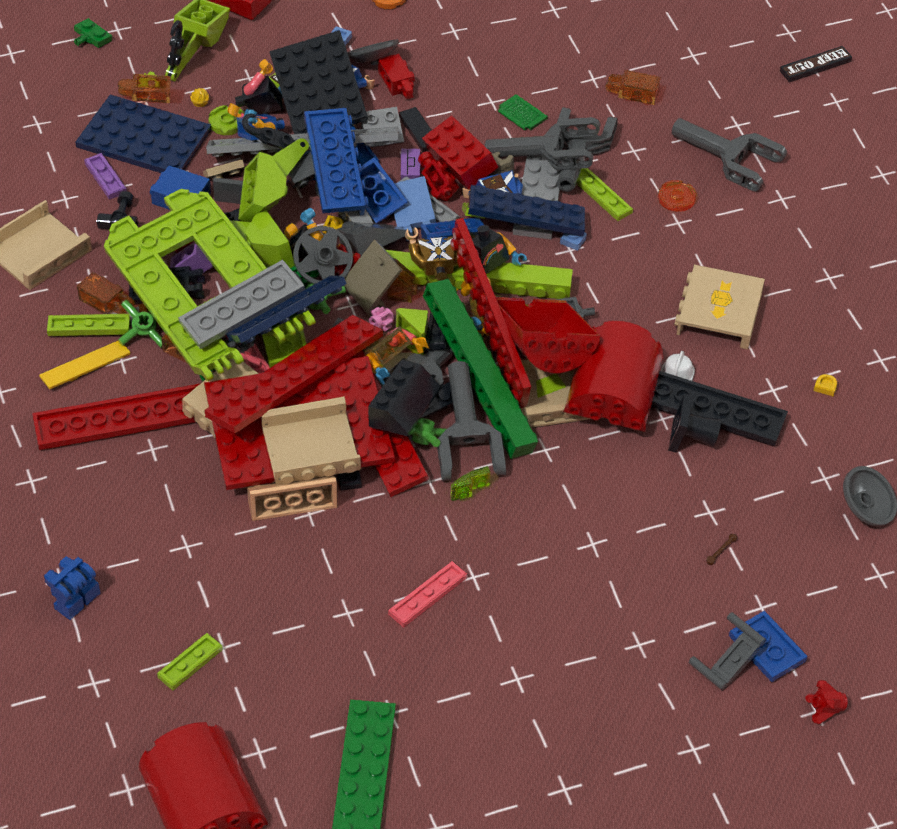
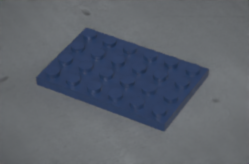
M110 94L75 143L77 148L96 154L102 153L103 156L162 173L168 166L185 170L212 129L211 124Z

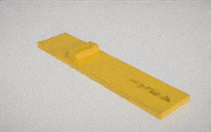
M116 341L39 374V377L50 390L68 381L76 380L84 374L126 357L131 353L125 345L122 346L119 341Z

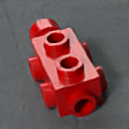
M423 152L419 155L418 162L422 168H425L421 173L425 176L427 186L432 189L430 194L436 199L440 198L448 201L459 189L455 182L456 178L447 170L448 166L444 161H437L430 152Z

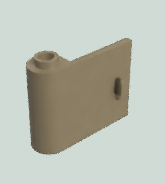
M374 239L344 277L347 283L344 287L366 314L371 317L373 316L371 314L372 310L377 307H385L380 298L402 272V268L381 244Z

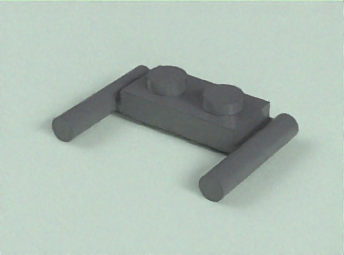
M733 612L727 616V620L743 633L714 664L712 669H709L695 656L691 657L688 662L721 690H724L728 683H732L758 653L759 647L766 642L762 635Z

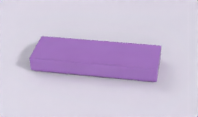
M102 153L84 159L86 167L109 200L118 197L120 192L126 191V187Z

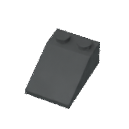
M349 221L342 224V227L337 230L347 238L352 251L362 256L374 239L383 247L404 237L407 229L389 224Z

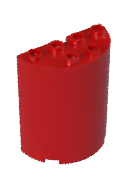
M496 297L514 344L535 367L549 373L571 371L586 362L598 346L601 336L565 300L533 299L530 304H525L523 298Z
M606 321L601 326H593L592 328L601 336L598 346L586 362L575 368L563 412L593 420L607 418L613 425L645 432L663 360L662 346L659 341L656 342L651 337L652 333L630 322Z
M197 722L178 727L154 741L155 746L150 751L145 750L139 761V770L166 829H261L268 824L224 729L219 725L208 726L206 722Z

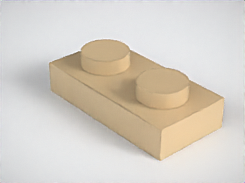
M243 160L234 161L203 171V174L206 178L210 177L212 181L213 178H222L221 174L228 172L229 175L240 173L239 169L244 167Z

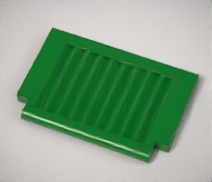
M517 94L500 104V109H498L500 114L524 131L527 129L532 130L548 119L547 115Z

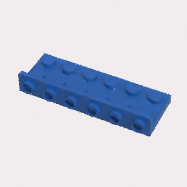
M346 108L304 111L322 214L359 210L360 215H364L365 208H368V199L363 194L365 184L364 180L360 179L362 169L361 164H357L358 148L354 147L353 144L355 143V133L350 129L352 127L351 115L347 114Z

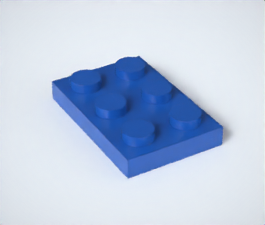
M765 611L745 622L766 639L764 645L759 647L760 650L751 661L771 682L807 661V655ZM736 627L730 630L729 637L735 642L743 632Z

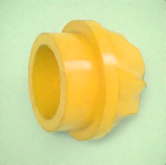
M198 88L192 92L190 98L194 106L204 107L209 101V94L205 89Z

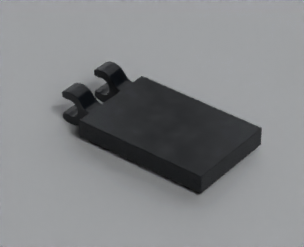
M189 266L169 267L189 296L196 299H204L203 284H205V276H203V269L190 270ZM129 284V302L132 305L142 304L143 302Z

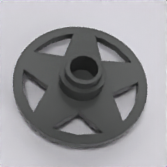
M317 226L308 229L298 238L293 251V259L299 274L308 282L315 284L320 280L313 279L306 274L307 272L318 270L323 280L330 275L334 276L335 266L347 264L340 275L345 277L351 268L353 253L349 241L341 232L331 227ZM316 231H327L320 241L309 236V234ZM337 236L344 243L347 253L336 249ZM301 244L308 255L299 263L298 251Z

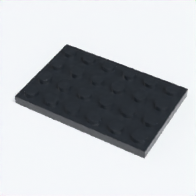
M340 30L269 51L294 134L307 133L304 111L346 108L347 114L351 115L352 125L369 120Z

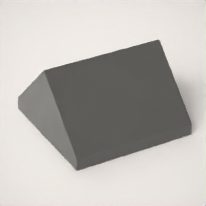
M213 178L215 201L240 204L243 181Z

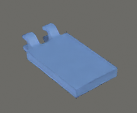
M425 176L394 183L408 201L407 204L394 212L398 227L410 230L411 234L409 235L413 236L412 229L414 227L420 228V225L436 223Z

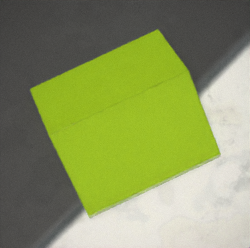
M396 309V331L398 329H405L416 335L417 338H426L428 327L427 310ZM406 341L403 342L412 353L425 355V347H422L423 353H418L415 344L411 345Z

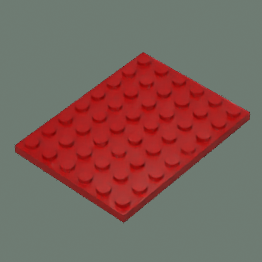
M368 356L346 360L275 407L281 408L344 397L346 401V415L357 455L361 457V467L395 462L388 431L369 427L368 406L378 391ZM260 374L204 382L208 407ZM261 417L235 434L212 421L226 490L275 482L261 425Z

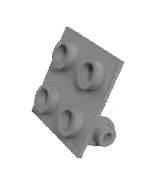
M397 107L366 111L369 120L361 122V128L398 127L399 138L393 144L404 142ZM383 141L376 142L375 145H370L369 147L383 146L389 144H383Z

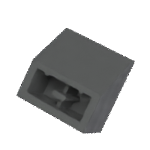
M311 152L303 155L287 175L293 189L296 187L298 189L304 188L309 185L308 182L312 179L316 181Z

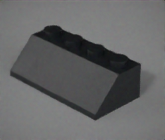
M401 360L368 406L369 427L409 436L440 391L441 386L421 364Z

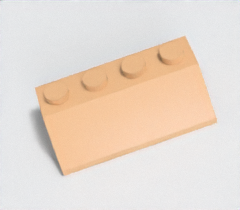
M323 476L311 480L295 481L289 484L276 485L274 483L247 488L252 521L337 508V483L334 476Z

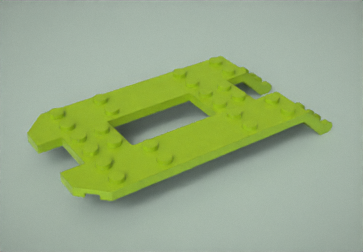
M179 189L164 197L166 205L171 210L169 213L139 228L129 215L113 223L109 230L108 240L106 239L104 243V249L194 373L202 375L206 381H209L214 377L211 372L212 369H216L217 373L221 375L224 373L221 365L228 371L232 367L229 362L230 359H234L238 365L243 363L244 359L236 348L228 347L222 338L202 349L197 346L179 323L178 317L198 306L161 257L195 241L230 288L267 268L208 192L200 191L198 194L191 193L187 189ZM309 310L298 315L294 313L289 316L290 320L283 324L277 323L271 326L272 330L265 334L275 337L278 342H282L286 338L284 330H287L293 336L296 334L294 327L299 332L304 329L301 321L304 320L308 326L315 324L316 321Z

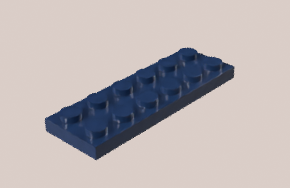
M471 185L468 207V214L578 236L584 235L585 207L546 200L540 197L526 196L520 193L505 192L500 189L485 188L483 186Z
M330 275L231 330L226 335L229 341L247 344L255 339V335L271 331V326L290 320L289 316L294 313L298 315L305 312L310 304L316 305L325 300L324 297L330 293L334 295L342 291V286L347 283L343 276Z

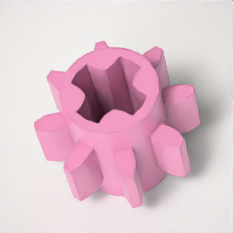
M382 306L371 311L373 316L369 318V323L385 332L392 328L391 323L394 321V315L390 309H384Z

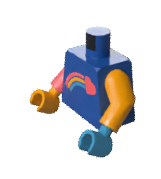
M230 103L228 113L237 117L238 136L251 141L258 140L257 137L247 133L242 126V119L246 114L252 113L256 115L257 112L246 109L245 113L239 114L240 107ZM268 114L256 115L255 118L248 119V124L254 128L269 127L280 130L285 127L283 118L276 119V117Z

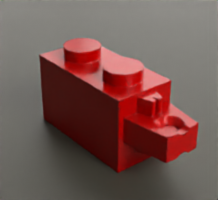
M399 53L378 59V73L392 96L402 93L406 99L413 98V82H415L413 72L409 71L406 61L402 60Z

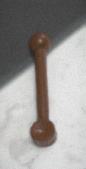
M730 534L729 539L712 556L707 557L706 563L713 565L715 559L731 542L737 540V535Z

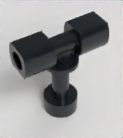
M128 191L120 192L117 199L119 204L118 210L113 211L112 214L99 213L97 216L98 228L110 229L113 223L127 217L125 212L127 207L132 206L133 194ZM130 216L132 220L135 222V224L138 226V218L136 216Z

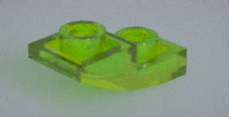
M485 466L473 470L451 484V501L472 497V489L490 486L489 467Z

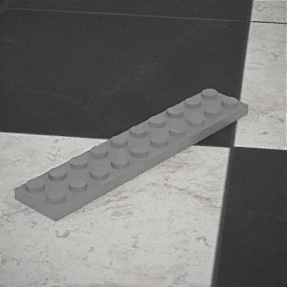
M398 127L351 130L355 133L354 146H357V143H364V145L370 146L383 141V144H393L399 138ZM307 133L289 134L294 140L303 138L309 143ZM245 138L209 140L206 146L207 154H212L213 157L223 156V153L231 152V155H241L243 151H250V154H258L261 150H269V152L281 151L279 148L262 143L259 139L251 141Z

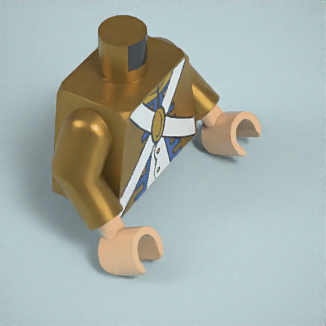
M414 227L413 229L414 236H410L407 229L405 237L410 241L408 245L411 260L424 270L425 275H435V278L441 281L447 278V274L454 272V267L458 266L457 253L451 248L450 240L453 237L417 239L416 243L417 228Z

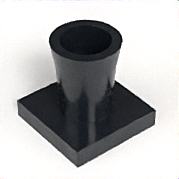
M684 394L673 418L668 451L676 453L684 436L714 447L718 438L721 419L690 414L692 395Z

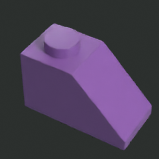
M195 241L174 255L170 263V267L189 266L190 270L203 269V273L213 267Z

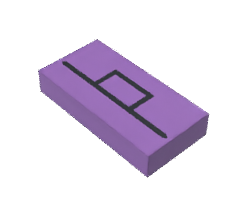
M401 149V180L406 176L409 179L420 177V163L418 162L420 149Z

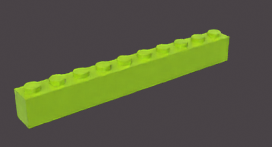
M386 250L402 268V272L394 282L427 285L428 283L439 281L435 278V275H425L424 270L411 260L410 252ZM504 262L486 275L491 281L493 292L562 299L570 298L573 269L527 264L516 266L513 263ZM459 265L455 266L454 272L447 274L446 278L458 289H462L461 284L464 281L463 268H460Z

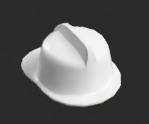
M681 351L680 354L669 356L663 364L661 371L692 381L695 369L690 358L684 355V351Z

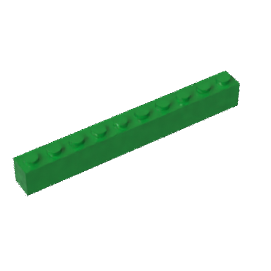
M449 279L428 283L423 298L457 361L468 363L471 387L491 424L501 433L502 444L510 459L533 453L538 443L537 436L530 428L527 417L523 415L519 408L517 399L513 397L509 384L502 377L501 370L496 366L490 350L485 346L483 337L478 333L473 319L468 315L465 304L461 302L457 295L456 288Z

